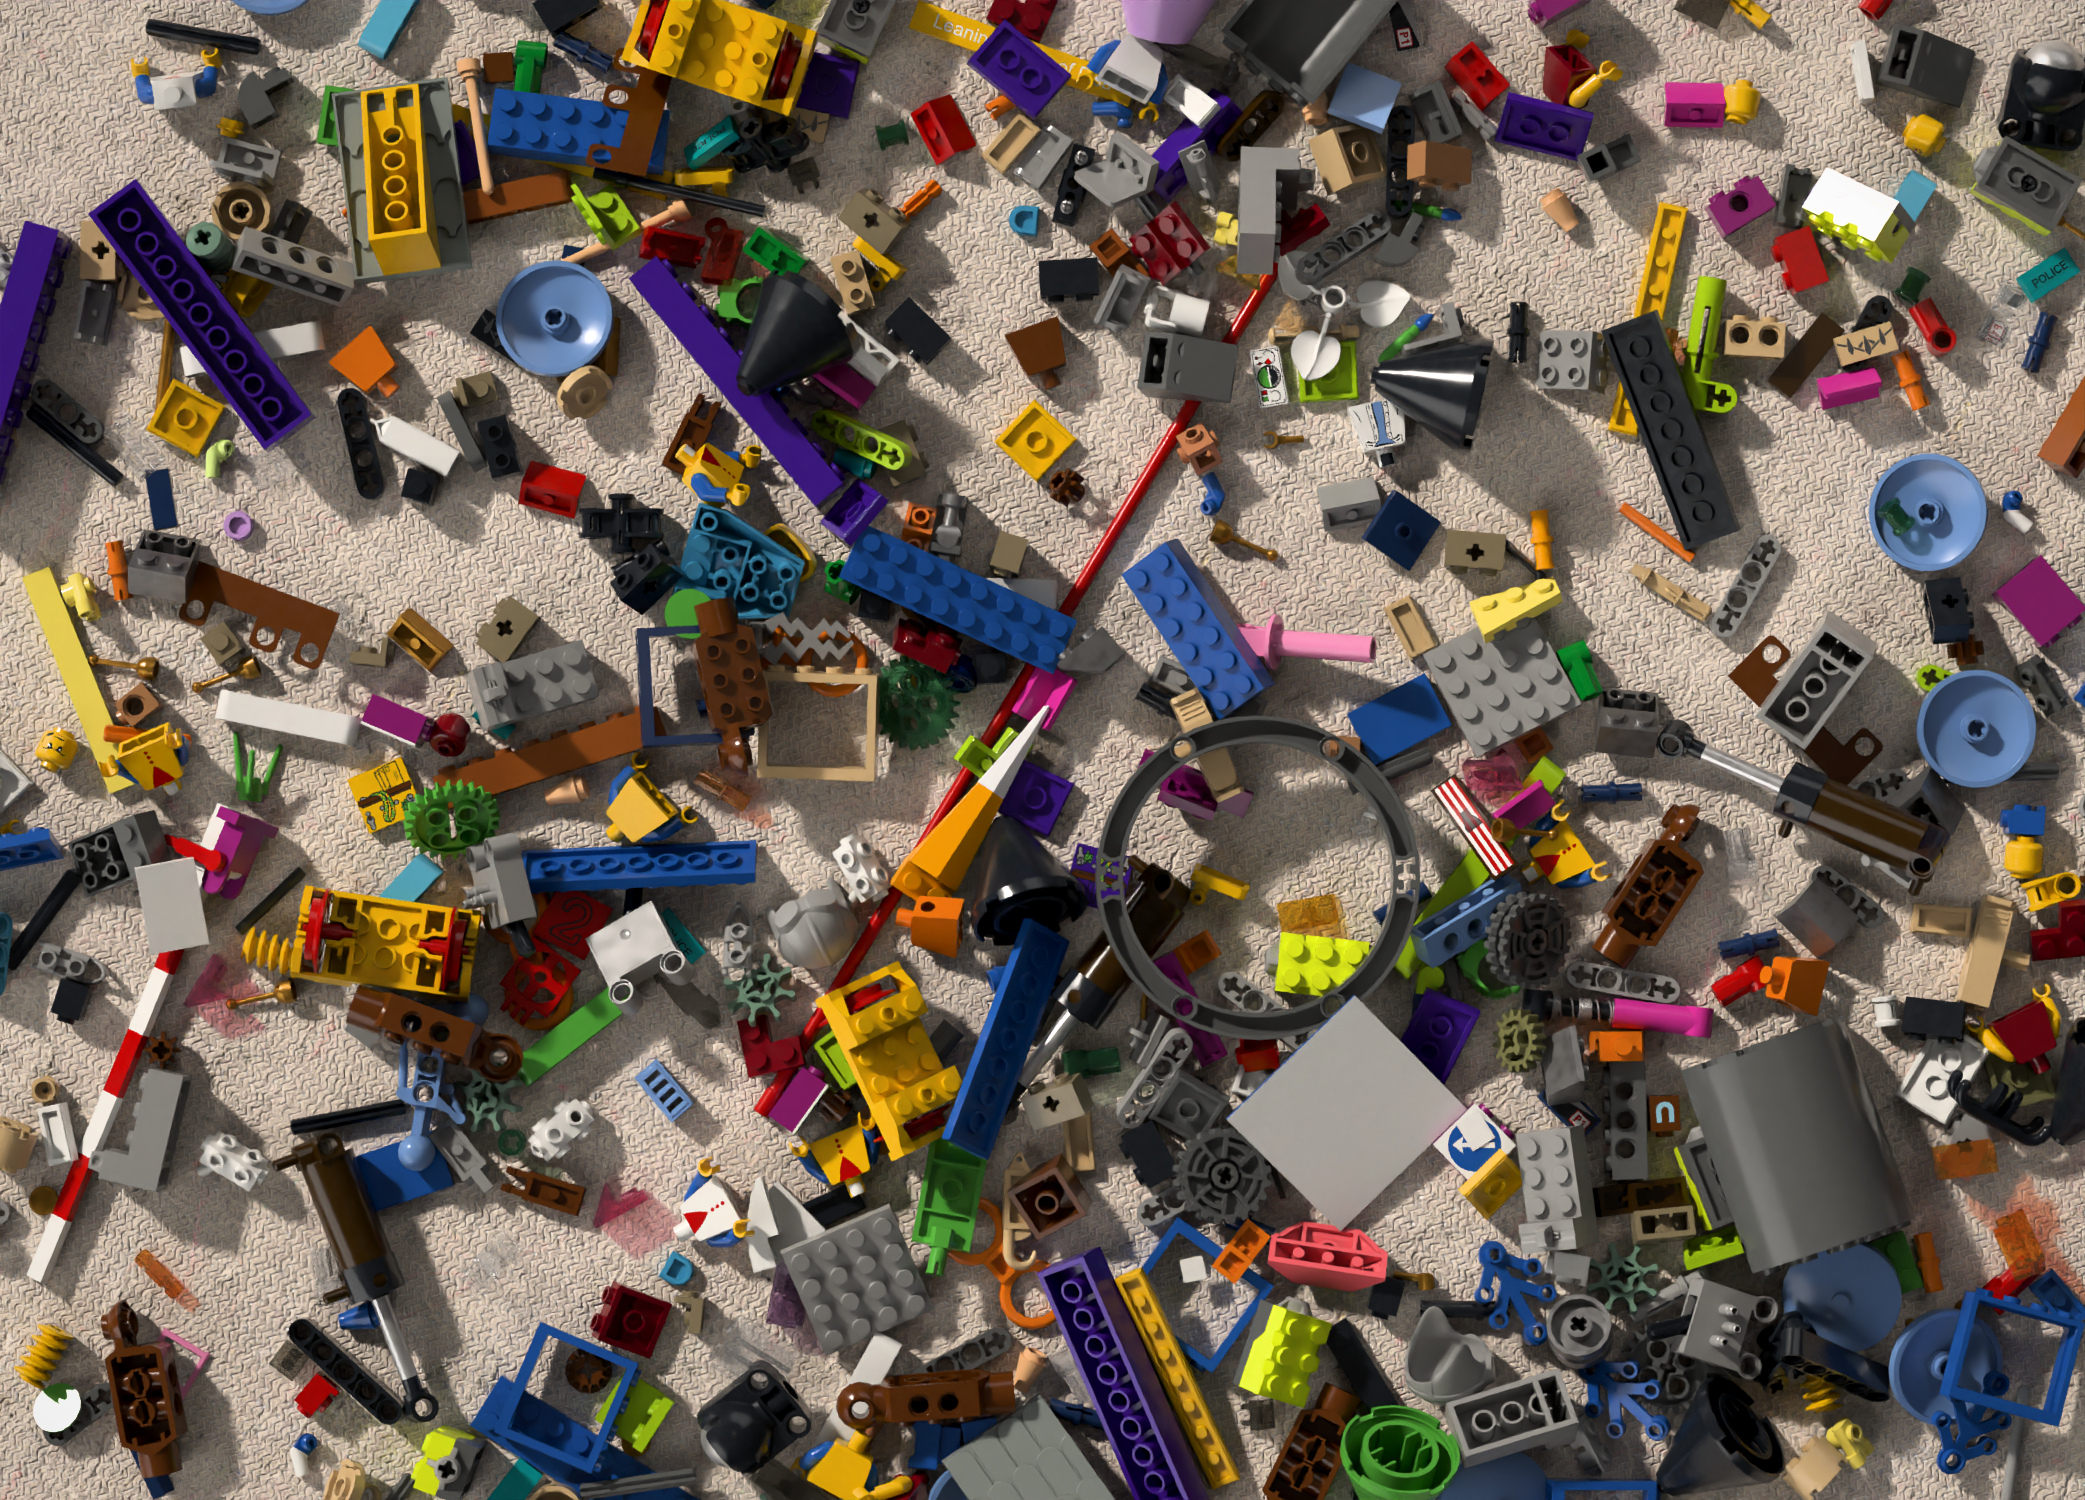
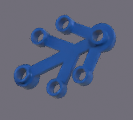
M1497 1241L1484 1243L1478 1251V1259L1483 1266L1479 1287L1474 1292L1475 1300L1480 1304L1492 1301L1494 1290L1491 1285L1494 1274L1497 1275L1500 1281L1494 1312L1489 1317V1325L1494 1330H1501L1508 1325L1509 1317L1506 1312L1510 1299L1525 1326L1522 1330L1523 1341L1531 1347L1543 1344L1548 1337L1547 1328L1541 1322L1536 1321L1521 1293L1536 1297L1542 1303H1549L1555 1299L1556 1289L1550 1284L1539 1286L1512 1277L1506 1268L1523 1271L1527 1277H1534L1542 1270L1541 1262L1536 1258L1524 1260L1509 1255L1505 1247ZM1491 1250L1497 1253V1260H1493L1490 1257ZM1529 1263L1534 1264L1536 1268L1534 1273L1528 1269ZM1543 1289L1549 1291V1299L1543 1296ZM1481 1290H1485L1488 1293L1487 1299L1481 1297ZM1496 1316L1502 1318V1325H1498L1495 1322ZM1534 1328L1540 1330V1338L1535 1337L1533 1333Z
M1603 1360V1362L1594 1366L1595 1372H1591L1588 1368L1577 1369L1580 1376L1587 1381L1589 1402L1585 1405L1587 1416L1597 1418L1604 1412L1605 1406L1600 1400V1384L1608 1391L1610 1423L1606 1427V1432L1609 1437L1618 1439L1626 1432L1621 1404L1645 1426V1432L1650 1439L1661 1441L1670 1433L1671 1423L1665 1416H1652L1630 1395L1639 1394L1644 1395L1648 1399L1657 1398L1662 1393V1385L1658 1380L1651 1379L1648 1382H1617L1609 1375L1611 1373H1622L1625 1378H1634L1641 1370L1637 1360ZM1628 1364L1634 1367V1373L1627 1370ZM1649 1385L1656 1388L1655 1394L1649 1391ZM1591 1404L1596 1405L1599 1411H1592ZM1612 1425H1617L1620 1428V1433H1616ZM1652 1426H1657L1660 1429V1434L1655 1433Z
M1990 1371L1983 1378L1984 1389L1982 1393L1990 1396L2004 1395L2010 1386L2008 1377L1999 1371ZM1996 1378V1383L1991 1386L1993 1379ZM1946 1396L1953 1403L1959 1433L1953 1442L1950 1431L1952 1423L1950 1415L1941 1410L1936 1411L1932 1415L1931 1423L1934 1427L1938 1428L1942 1446L1936 1459L1938 1468L1946 1474H1956L1963 1470L1967 1460L1984 1454L1988 1456L1994 1454L1997 1450V1442L1989 1436L1980 1437L1977 1445L1965 1447L1971 1438L1997 1429L2005 1430L2009 1428L2012 1418L2008 1413L1995 1411L1990 1419L1980 1422L1987 1410L1986 1407L1975 1404L1968 1416L1965 1401ZM1944 1416V1422L1939 1425V1419ZM2005 1416L2003 1423L1999 1424L2000 1417ZM1990 1441L1989 1448L1984 1450V1445ZM1953 1455L1951 1462L1947 1463L1948 1458Z

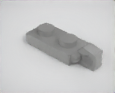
M451 1117L428 1135L463 1182H466L469 1187L476 1183L484 1194L494 1187L485 1176L490 1171L486 1161Z

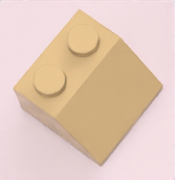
M1357 124L1332 128L1308 140L1327 195L1345 192L1386 177L1387 168L1374 132Z

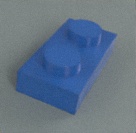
M2049 1268L2028 1286L2041 1304L2049 1307V1313L2058 1315V1311L2061 1310L2075 1314L2074 1320L2081 1322L2085 1319V1307L2052 1268Z

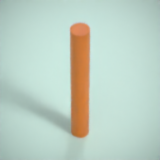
M1624 502L1618 510L1690 563L1696 555L1691 549L1684 550L1683 544L1628 503Z

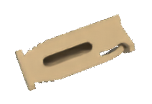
M1198 687L1169 701L1183 734L1213 722ZM1188 743L1175 748V754L1180 758L1187 757L1190 754ZM1225 747L1194 758L1213 799L1217 803L1245 791Z
M1982 895L1959 978L1958 993L1954 1002L1965 1003L1968 1009L1982 1012L1985 1008H1989L2000 965L2026 972L2030 962V954L2005 948L2016 902L1990 895Z

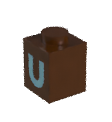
M1679 1095L1646 1096L1648 1131L1656 1132V1137L1674 1136L1673 1131L1681 1130Z

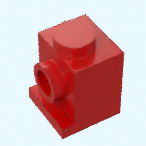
M319 1371L294 1399L299 1404L296 1408L305 1417L310 1419L317 1411L323 1413L333 1402V1399L330 1397L331 1394L336 1397L343 1389L322 1371Z

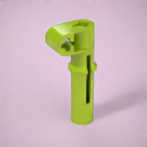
M1698 276L1686 348H1682V353L1685 356L1682 376L1696 411L1719 415L1727 414L1734 409L1737 402L1735 389L1728 384L1710 381L1713 362L1719 355L1715 351L1727 280ZM1706 308L1710 309L1700 373H1694ZM1709 386L1715 387L1714 396H1719L1722 391L1726 392V397L1730 398V402H1726L1724 407L1718 406L1719 402L1713 400L1711 408L1705 407Z

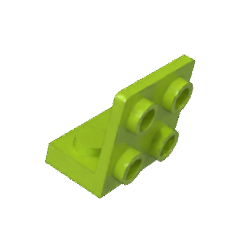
M576 183L571 185L572 190L576 194L571 199L602 245L608 243L614 251L642 233L639 225L611 183L587 199Z
M624 1373L595 1417V1420L602 1425ZM639 1378L636 1387H629L626 1397L630 1398L624 1415L618 1413L614 1424L619 1426L616 1434L633 1444L632 1447L642 1453L676 1401Z

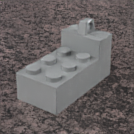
M1241 146L1238 183L1237 273L1273 275V263H1279L1280 245H1275V242L1281 243V225L1276 223V221H1281V210H1297L1298 191L1314 190L1315 171L1300 168V148Z
M1828 610L1812 631L1810 639L1761 704L1756 717L1805 750L1871 661L1877 643Z
M582 640L504 663L497 662L471 670L466 676L483 733L592 701L599 696Z
M160 1067L149 1068L148 1073H143L139 1087L140 1090H143L141 1102L137 1101L133 1110V1119H136L134 1131H129L126 1140V1147L129 1148V1151L119 1148L92 1151L88 1168L99 1172L98 1179L153 1192L166 1189L193 1075Z
M1583 1125L1533 1130L1515 1134L1527 1214V1222L1518 1225L1522 1254L1577 1249L1600 1242Z
M1559 1368L1447 1402L1445 1408V1417L1451 1434H1453L1457 1441L1464 1469L1545 1444L1547 1450L1576 1441L1579 1421Z

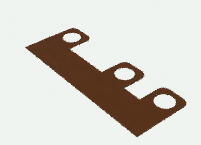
M620 48L615 53L613 68L619 71L640 74L636 88L611 84L606 87L602 103L605 106L630 111L620 148L592 144L587 153L586 164L591 167L645 177L672 76L639 65L631 68L622 66L619 58L622 56L624 48ZM638 51L647 60V54ZM621 90L628 95V100L623 104H615L610 101L609 94L612 91ZM604 149L609 151L612 157L609 162L601 164L595 162L592 155L596 150Z
M198 561L194 584L186 603H182L179 611L181 620L196 626L205 624L214 601L256 616L257 620L249 638V643L252 647L268 653L276 650L284 627L301 633L293 659L297 664L311 669H317L321 665L340 613L201 561ZM193 600H199L204 605V613L197 619L190 618L186 611L188 604ZM266 626L272 628L275 634L273 642L269 645L260 644L257 640L259 629ZM307 643L315 644L319 650L318 657L312 662H307L301 657V649Z
M1768 636L1728 677L1760 707L1778 682L1772 674L1789 658L1790 652L1775 636ZM1769 644H1774L1781 650V657L1775 663L1766 662L1762 656L1764 647ZM1822 726L1807 748L1802 750L1831 779L1848 785L1882 751L1883 745L1868 729L1862 728L1843 746ZM1868 737L1873 741L1874 750L1870 755L1862 756L1857 753L1855 744L1859 738Z

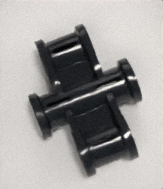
M752 117L741 126L740 138L725 148L722 153L726 158H730L734 162V168L739 173H747L764 165H767L771 172L779 173L789 166L791 156L799 155L807 149L810 139L805 132H801L797 128L798 124L793 117H784L766 126L759 117Z
M608 494V499L611 500V509H579V514L582 515V533L579 534V538L611 539V547L608 548V553L633 554L635 549L632 548V539H664V534L661 533V515L664 514V509H632V500L635 499V494ZM652 517V529L650 530V518Z
M1797 1311L1785 1314L1780 1319L1777 1327L1769 1326L1763 1329L1756 1339L1757 1345L1764 1351L1759 1356L1762 1364L1761 1374L1753 1380L1763 1386V1391L1769 1397L1780 1395L1787 1388L1789 1382H1799L1808 1375L1780 1361V1332L1783 1329L1801 1328L1817 1335L1813 1327L1807 1326L1803 1322L1802 1315Z

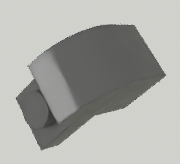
M276 67L264 74L265 78L262 80L253 71L241 83L238 94L239 105L249 125L254 130L280 117L269 96L294 83L286 67L283 69Z
M1627 134L1606 145L1603 143L1579 154L1577 160L1589 185L1641 162V157L1630 134Z

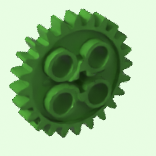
M459 779L456 785H452L451 781L447 780L444 787H441L436 782L434 790H430L427 787L424 788V796L415 794L416 802H408L409 810L404 811L405 820H403L407 840H411L413 848L419 847L420 854L429 850L430 858L435 857L439 853L442 860L448 854H452L453 859L456 860L458 853L461 852L466 857L467 846L483 843L485 838L495 836L494 829H499L498 820H500V814L496 799L492 798L491 792L485 793L484 786L482 785L475 789L473 781L468 783L467 786H463L462 779ZM449 802H452L454 811L453 819L456 834L454 838H451Z

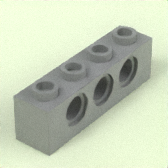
M246 226L235 245L232 266L234 271L343 308L353 290L355 275L353 264Z

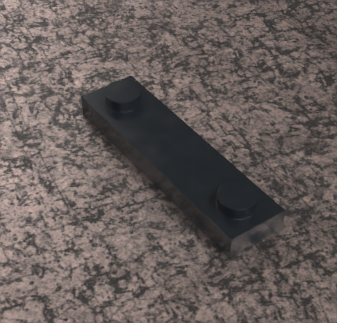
M1343 1318L1333 1324L1326 1343L1359 1398L1362 1399L1369 1414L1374 1407L1385 1405L1399 1406L1347 1319Z

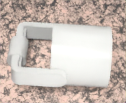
M1156 286L1152 295L1147 298L1144 309L1146 314L1145 324L1148 327L1169 333L1179 332L1201 338L1210 301L1191 297L1184 292ZM1158 296L1174 300L1169 322L1152 317L1156 313L1159 302Z

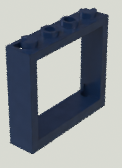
M698 625L637 628L635 631L642 749L723 744L722 736L718 733L655 736L649 638L679 637L676 634L700 633ZM755 728L740 732L741 739L747 738L749 742L750 736H754Z

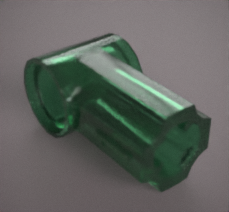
M1107 1047L1090 1051L1081 1049L1061 1052L1063 1073L1068 1072L1070 1076L1081 1073L1083 1079H1089L1094 1075L1121 1072L1118 1047Z

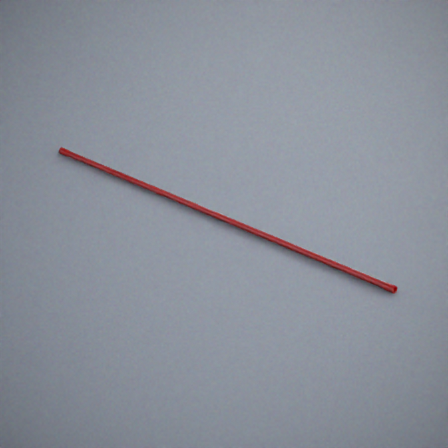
M1301 208V209L1299 210L1298 214H1300V213H1302L1303 211H1305V209ZM1273 263V275L1262 274L1221 342L1237 345L1278 277V263ZM1186 400L1058 612L1072 617L1177 444L1176 436L1185 431L1202 401ZM1026 662L979 741L990 749L1013 714L1011 710L1036 666ZM963 766L913 850L959 803L975 776L966 767ZM893 886L889 888V895L882 899L825 995L849 984L903 895L901 891ZM818 1006L800 1034L805 1055L822 1028H819L818 1025L826 1018L822 1008H818ZM797 1068L777 1073L753 1110L769 1118L768 1114L781 1098L782 1092Z

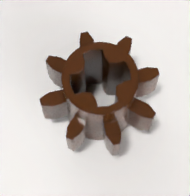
M1069 468L1065 472L1058 471L1053 475L1049 483L1050 489L1053 490L1050 497L1068 507L1069 503L1075 504L1079 502L1085 494V487L1081 484L1085 478Z
M1969 634L1968 641L1947 645L1948 659L1955 658L1956 666L1978 663V655H1985L1983 641H1976L1975 634Z
M162 1032L161 1039L159 1040L154 1036L149 1037L152 1045L151 1047L144 1048V1051L151 1053L152 1057L149 1059V1063L160 1061V1068H165L166 1061L168 1060L173 1064L178 1063L175 1055L176 1053L183 1052V1049L176 1047L175 1043L178 1041V1037L167 1039V1032ZM163 1042L165 1047L170 1048V1052L164 1054V1058L162 1053L157 1052V1048L163 1046Z
M842 1087L837 1092L830 1088L817 1103L821 1108L817 1115L827 1124L832 1119L839 1123L853 1108L848 1103L852 1096Z

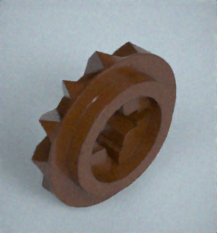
M579 1348L568 1358L565 1375L569 1385L578 1392L596 1393L609 1383L612 1376V1363ZM586 1357H588L591 1367H601V1370H597V1372L592 1374L591 1383H589L586 1374L576 1373V1371L585 1367Z

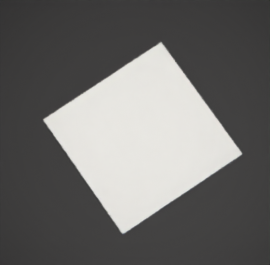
M1353 995L1244 1100L1226 1120L1341 1231L1456 1121L1467 1108Z

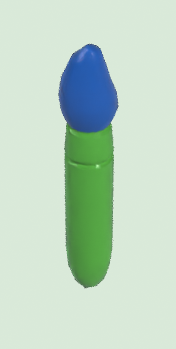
M1396 200L1391 206H1395L1397 211H1402V207L1407 206V204H1403L1402 200ZM1412 202L1410 214L1415 212L1421 216L1441 218L1444 221L1462 219L1461 214L1454 209H1442Z
M1425 314L1419 317L1414 325L1408 328L1380 354L1378 363L1380 364L1381 361L1390 360L1402 350L1403 345L1410 343L1420 332L1429 326L1433 314Z

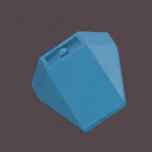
M699 502L679 567L684 576L675 583L672 596L684 589H695L705 593L711 600L734 597L739 619L772 618L782 612L785 613L786 617H789L805 561L730 511Z

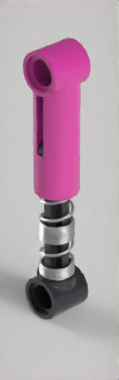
M1524 988L1522 1010H1531V1014L1539 1016L1538 1020L1550 1021L1553 1017L1557 1018L1560 1016L1562 1019L1563 1016L1572 1017L1573 1020L1578 1018V1021L1590 1022L1591 1019L1598 1020L1599 1023L1602 1020L1609 1021L1613 1028L1665 1032L1711 1038L1714 1014V1009L1650 1003L1614 998L1612 1003L1609 1000L1606 1003H1601L1596 999L1592 1002V999L1589 998L1573 1000L1570 996L1567 999H1563L1560 995H1553V991Z

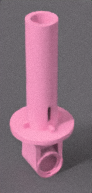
M1273 614L1270 617L1267 627L1235 623L1255 654L1265 657L1266 666L1269 670H1276L1279 667L1282 656L1373 663L1376 657L1377 643L1376 638L1373 636L1284 630L1283 620L1277 614Z

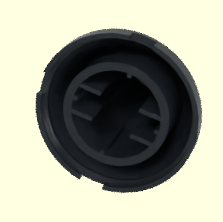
M776 269L771 271L761 283L736 375L737 387L746 396L758 397L845 364L860 349V339L853 323L850 322L845 326L837 316L842 311L840 306L814 283L794 272L787 270L780 276L777 275L779 271Z
M1480 338L1381 361L1379 367H1373L1370 384H1375V391L1456 453L1469 456L1473 439L1465 437L1466 435L1474 436L1490 360L1483 359V355L1491 356L1494 340Z
M1007 815L996 817L987 832L970 918L976 938L982 942L985 941L984 937L992 938L996 946H1013L1024 918L1033 919L1055 933L1061 931L1059 923L1071 917L1072 922H1075L1084 913L1088 904L1083 885L1015 818Z
M2085 1017L2077 1018L2067 1030L2050 1127L2053 1130L2051 1137L2062 1146L2066 1144L2074 1145L2085 1140Z
M1712 1376L1699 1386L1657 1470V1486L1662 1493L1678 1496L1766 1484L1777 1479L1780 1473L1785 1470V1453L1774 1427L1767 1416L1761 1420L1749 1407L1755 1401L1737 1384L1722 1376Z

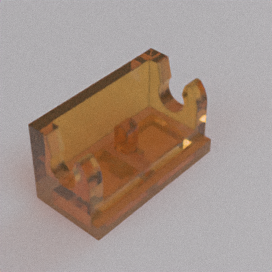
M1990 1138L1931 1147L1935 1178L1937 1180L1999 1172L1994 1142H1991Z
M2019 1209L2015 1213L1996 1220L1995 1223L1998 1228L1993 1230V1234L2014 1280L2018 1281L2046 1271L2045 1256L2023 1209Z

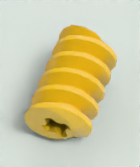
M252 927L244 941L240 960L245 956L246 963L251 965L257 958V966L259 968H263L268 962L269 971L273 972L279 966V973L281 975H285L290 969L292 977L293 948L289 945V938L286 937L282 944H279L278 934H275L269 941L267 940L266 930L257 937L256 927Z
M52 1324L37 1325L42 1335L32 1334L31 1337L37 1343L36 1346H25L31 1355H20L19 1357L25 1363V1366H14V1369L20 1374L19 1377L43 1390L45 1385L41 1381H49L51 1379V1375L46 1370H56L57 1365L53 1360H61L63 1356L59 1350H66L69 1347L64 1339L72 1340L74 1338L69 1332Z
M1807 1375L1806 1381L1799 1385L1800 1388L1809 1389V1392L1803 1395L1802 1398L1812 1400V1404L1805 1408L1806 1411L1819 1413L1843 1407V1404L1834 1403L1841 1397L1839 1392L1831 1391L1836 1388L1835 1386L1810 1375Z

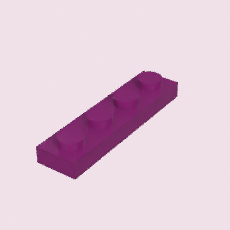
M1173 950L1152 961L1175 985L1199 999ZM1182 998L1177 1002L1176 1010L1182 1016L1187 1015L1192 1010V1004L1188 999ZM1176 1018L1180 1027L1189 1033L1193 1041L1192 1050L1202 1068L1228 1055L1219 1035L1195 1028Z

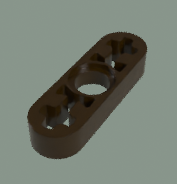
M1272 90L1261 91L1216 142L1217 154L1229 162L1240 160L1241 146L1252 147L1283 112L1285 106L1283 97ZM1268 99L1272 100L1273 107L1271 109L1267 108L1266 102ZM1257 111L1261 112L1260 114L1263 115L1264 118H1262L1261 116L1257 115L1256 112H1257ZM1254 118L1256 121L1255 129L1251 133H1246L1244 130L1246 121ZM1238 133L1245 139L1243 141L1240 140V137L1236 136V134ZM1230 142L1233 143V152H1229L1227 147Z

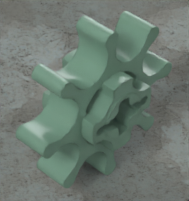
M768 953L764 954L762 966L752 969L751 977L746 978V968H741L745 972L742 979L732 981L726 978L723 981L726 990H736L739 992V997L727 1004L729 1012L734 1014L742 1007L749 1008L751 1014L748 1017V1021L751 1027L757 1025V1017L764 1011L771 1012L774 1015L775 1021L781 1022V1014L776 1009L777 1003L781 1000H789L791 1002L797 1000L795 991H786L781 988L782 982L793 977L791 968L785 967L779 973L771 972L769 968L772 964V959ZM760 987L762 990H765V991L762 992V993H760V992H759L758 990H756V989Z
M494 1062L493 1064H494L495 1066H501V1065H503V1064H505V1063H504V1062ZM470 1069L473 1073L472 1083L468 1085L464 1081H456L453 1083V1086L456 1089L463 1090L466 1094V1102L461 1106L463 1114L468 1110L474 1114L475 1120L471 1126V1131H483L484 1123L488 1118L492 1120L495 1131H505L507 1125L502 1118L504 1111L508 1109L512 1113H517L523 1110L521 1105H515L510 1100L511 1090L514 1087L521 1086L522 1081L520 1079L511 1080L507 1084L505 1082L490 1081L478 1071Z
M1609 1243L1608 1252L1612 1257L1610 1262L1600 1264L1595 1259H1590L1589 1268L1600 1272L1602 1279L1598 1283L1588 1284L1587 1293L1592 1294L1598 1290L1606 1292L1609 1296V1301L1605 1304L1608 1313H1610L1613 1303L1621 1300L1628 1304L1630 1314L1636 1315L1637 1306L1633 1301L1636 1295L1646 1294L1651 1299L1656 1297L1657 1291L1648 1288L1644 1284L1643 1279L1648 1274H1656L1658 1265L1652 1264L1649 1267L1638 1265L1636 1257L1641 1252L1640 1245L1634 1246V1251L1629 1257H1621L1616 1252L1615 1243ZM1612 1269L1611 1274L1607 1275L1608 1271ZM1618 1274H1622L1624 1278L1628 1277L1627 1284L1617 1280ZM1635 1283H1638L1636 1288H1633V1285Z

